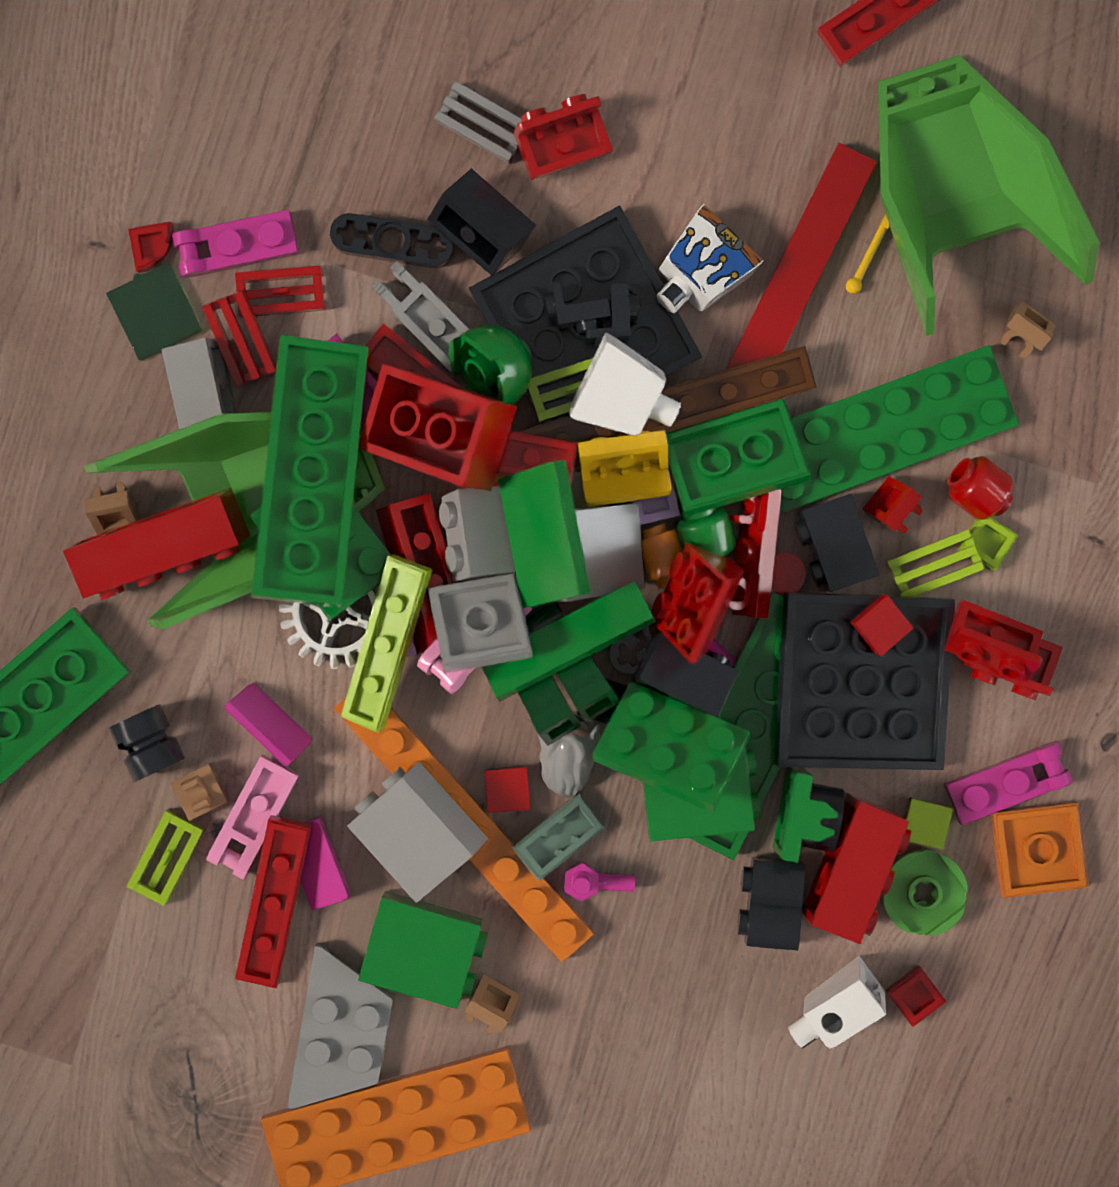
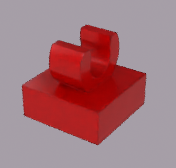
M888 476L862 510L872 519L893 531L898 530L906 533L908 528L902 522L911 511L920 516L922 508L918 502L922 497L913 488Z

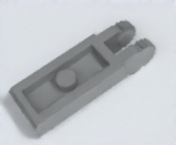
M396 261L390 267L393 275L401 283H405L412 292L400 302L385 283L377 280L371 287L393 309L392 313L453 375L448 354L450 342L467 331L468 328L423 282L419 283Z

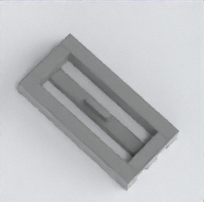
M455 81L451 87L450 94L443 101L442 108L434 117L435 122L509 164L518 149L514 134L460 104L457 100L461 97L513 128H516L517 124L522 122V119ZM452 110L510 144L507 149H504L450 118L448 115Z

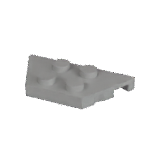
M319 943L314 948L287 1106L290 1109L378 1084L380 1080L394 996L382 987L358 981L360 974L358 969L351 964L348 966L329 952L328 947Z

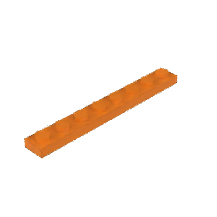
M346 697L333 708L340 717ZM392 707L385 730L379 733L342 718L391 774L400 766L407 772L416 763L420 762L487 836L486 842L469 860L561 962H564L594 935V931L545 877L541 881H537L511 848L514 842Z

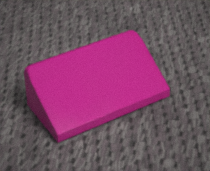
M254 683L246 686L224 706L225 710L284 766L290 765L312 742L311 736Z
M323 816L305 821V823L313 824L301 883L311 910L350 899L352 892Z

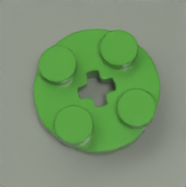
M929 848L910 850L894 859L891 870L895 871L892 886L887 895L881 894V902L888 917L903 931L917 935H939L956 925L963 916L966 892L968 893L967 881L960 867L946 855ZM919 882H922L924 885L932 882L935 887L930 892L933 899L928 903L923 899L915 902L913 895L917 892L915 886Z

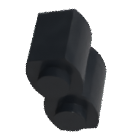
M751 857L750 867L743 866L741 892H748L747 909H739L737 934L745 935L746 946L798 951L805 883V863L803 861H798L797 863L782 859Z

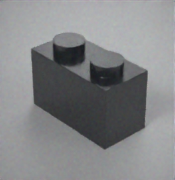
M472 168L442 193L427 219L491 276L521 250L536 227L534 222Z
M852 493L798 511L800 520L794 522L801 545H809L814 561L809 562L808 565L817 587L823 585L825 592H834L880 576Z
M661 632L652 639L632 682L718 718L739 671L729 666V659L713 651L706 652L696 663L689 662Z

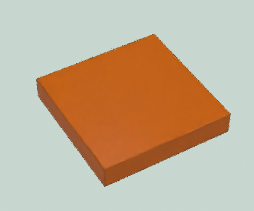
M1077 802L1000 810L991 814L1001 897L1009 898L1088 888L1079 805Z

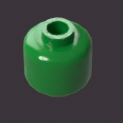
M718 507L685 517L682 510V517L675 524L682 549L687 542L713 554L725 557L735 548L736 538L727 510Z

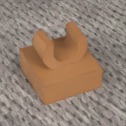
M1020 300L1010 313L1001 343L1005 346L1012 337H1022L1026 344L1022 347L1019 356L1026 358L1031 354L1034 346L1040 351L1043 350L1052 339L1056 324L1023 300Z
M116 482V493L104 495L101 487L96 486L93 489V497L84 499L85 514L97 534L139 520V513L122 482Z
M212 763L170 783L188 821L230 801Z
M483 974L465 1009L467 1013L466 1021L471 1023L475 1017L488 1025L485 1032L491 1034L498 1030L502 1033L521 995Z

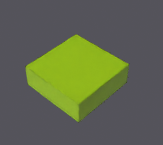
M991 517L985 520L975 519L969 528L984 566L991 571H996L1019 535ZM961 541L957 547L959 550L967 548L964 541Z
M909 797L904 816L905 819L910 821L907 829L911 830L909 842L943 850L953 808Z

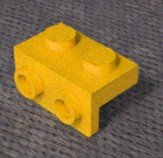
M665 430L655 432L641 431L639 435L614 438L598 437L590 441L578 443L580 472L586 506L595 507L672 494L668 470V443Z

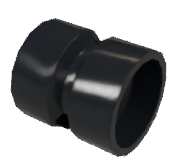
M160 704L108 728L118 750H126L128 753L124 763L133 782L139 781L185 759L176 737L167 736L166 734L170 724Z

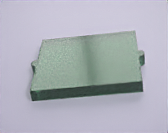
M170 262L144 275L136 273L133 276V280L106 293L139 361L162 351L161 349L174 346L203 331Z

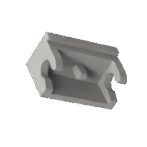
M202 338L161 349L179 429L218 414L237 413L226 362L215 339Z

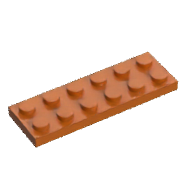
M508 1046L378 1082V1084L299 1108H286L268 1113L261 1118L280 1187H337L531 1132V1126Z

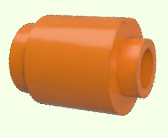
M664 523L641 532L644 539L641 541L643 565L649 581L654 580L657 590L667 586L670 579L669 570L672 560L677 553L683 550L676 529L668 531Z

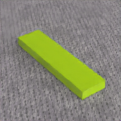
M395 554L387 557L341 713L342 718L377 733L385 730L433 569Z

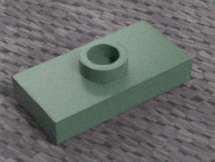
M579 793L511 848L537 881H541L602 831L605 826Z

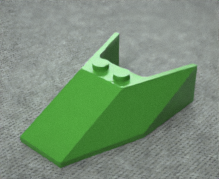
M958 55L878 81L881 200L926 336L934 334L936 295L933 290V258L941 252L1012 229L1023 228L1028 230L1084 285L1093 282L1100 242L1049 139L967 61Z
M271 412L218 414L84 465L86 473L174 470L182 476L192 501L232 487L251 536L239 545L241 551L232 556L216 560L213 554L209 565L148 618L151 627L166 629L252 592L259 529L250 519V515L261 507ZM360 425L359 441H360V437H361V434H362V431H363L361 425ZM358 448L352 505L360 512L386 488L372 453Z

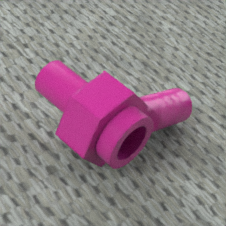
M581 861L565 870L564 891L580 902L597 894L598 890L635 892V875L599 873V871Z

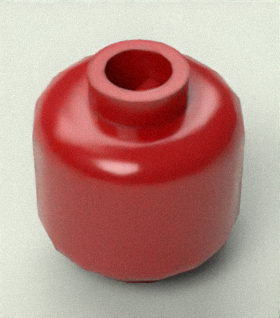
M985 456L963 459L954 467L949 475L950 499L977 520H985L994 515H1002L1013 501V496L1011 495L1013 489L1012 477Z

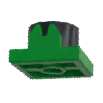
M786 767L772 847L782 860L797 863L801 847L834 852L841 831L845 801L843 788L812 783L813 775L803 767Z

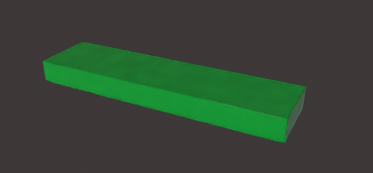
M634 580L529 635L532 648L531 658L482 666V669L496 698L501 702L656 621Z

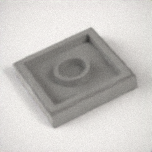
M515 573L428 588L444 673L532 657V648Z

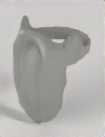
M575 713L582 727L587 730L588 734L586 737H581L577 734H567L547 746L538 735L541 744L539 759L542 765V779L550 790L563 798L576 796L588 783L594 764L592 754L600 740V726L594 720L586 723L583 717L578 716L577 713Z

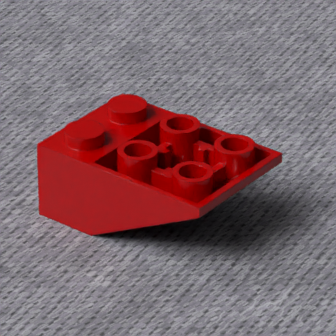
M686 542L682 552L677 553L672 560L669 570L670 579L664 592L657 595L653 603L652 615L656 621L654 624L689 662L696 663L709 651L745 571L729 558L713 554Z

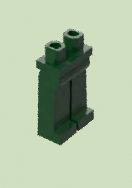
M557 602L532 607V610L525 616L528 635L564 617ZM590 656L556 673L586 723L620 702ZM553 676L518 692L532 724L547 746L582 726Z

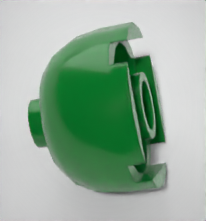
M480 325L468 329L450 342L448 354L451 370L454 377L462 374L467 384L464 389L511 405L526 393L532 376L531 352L528 345L514 333L500 325Z

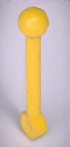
M886 213L854 277L846 282V290L850 294H858L862 290L861 281L890 226Z

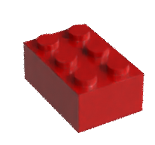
M382 364L358 448L462 487L491 491L517 406L412 370Z
M847 794L844 801V813L837 846L834 852L824 851L802 907L803 915L812 926L860 945L864 935L870 936L879 916V912L875 910L881 894H888L895 877V871L891 870L896 854L902 855L908 846L911 830L907 829L910 821L896 811L853 794Z

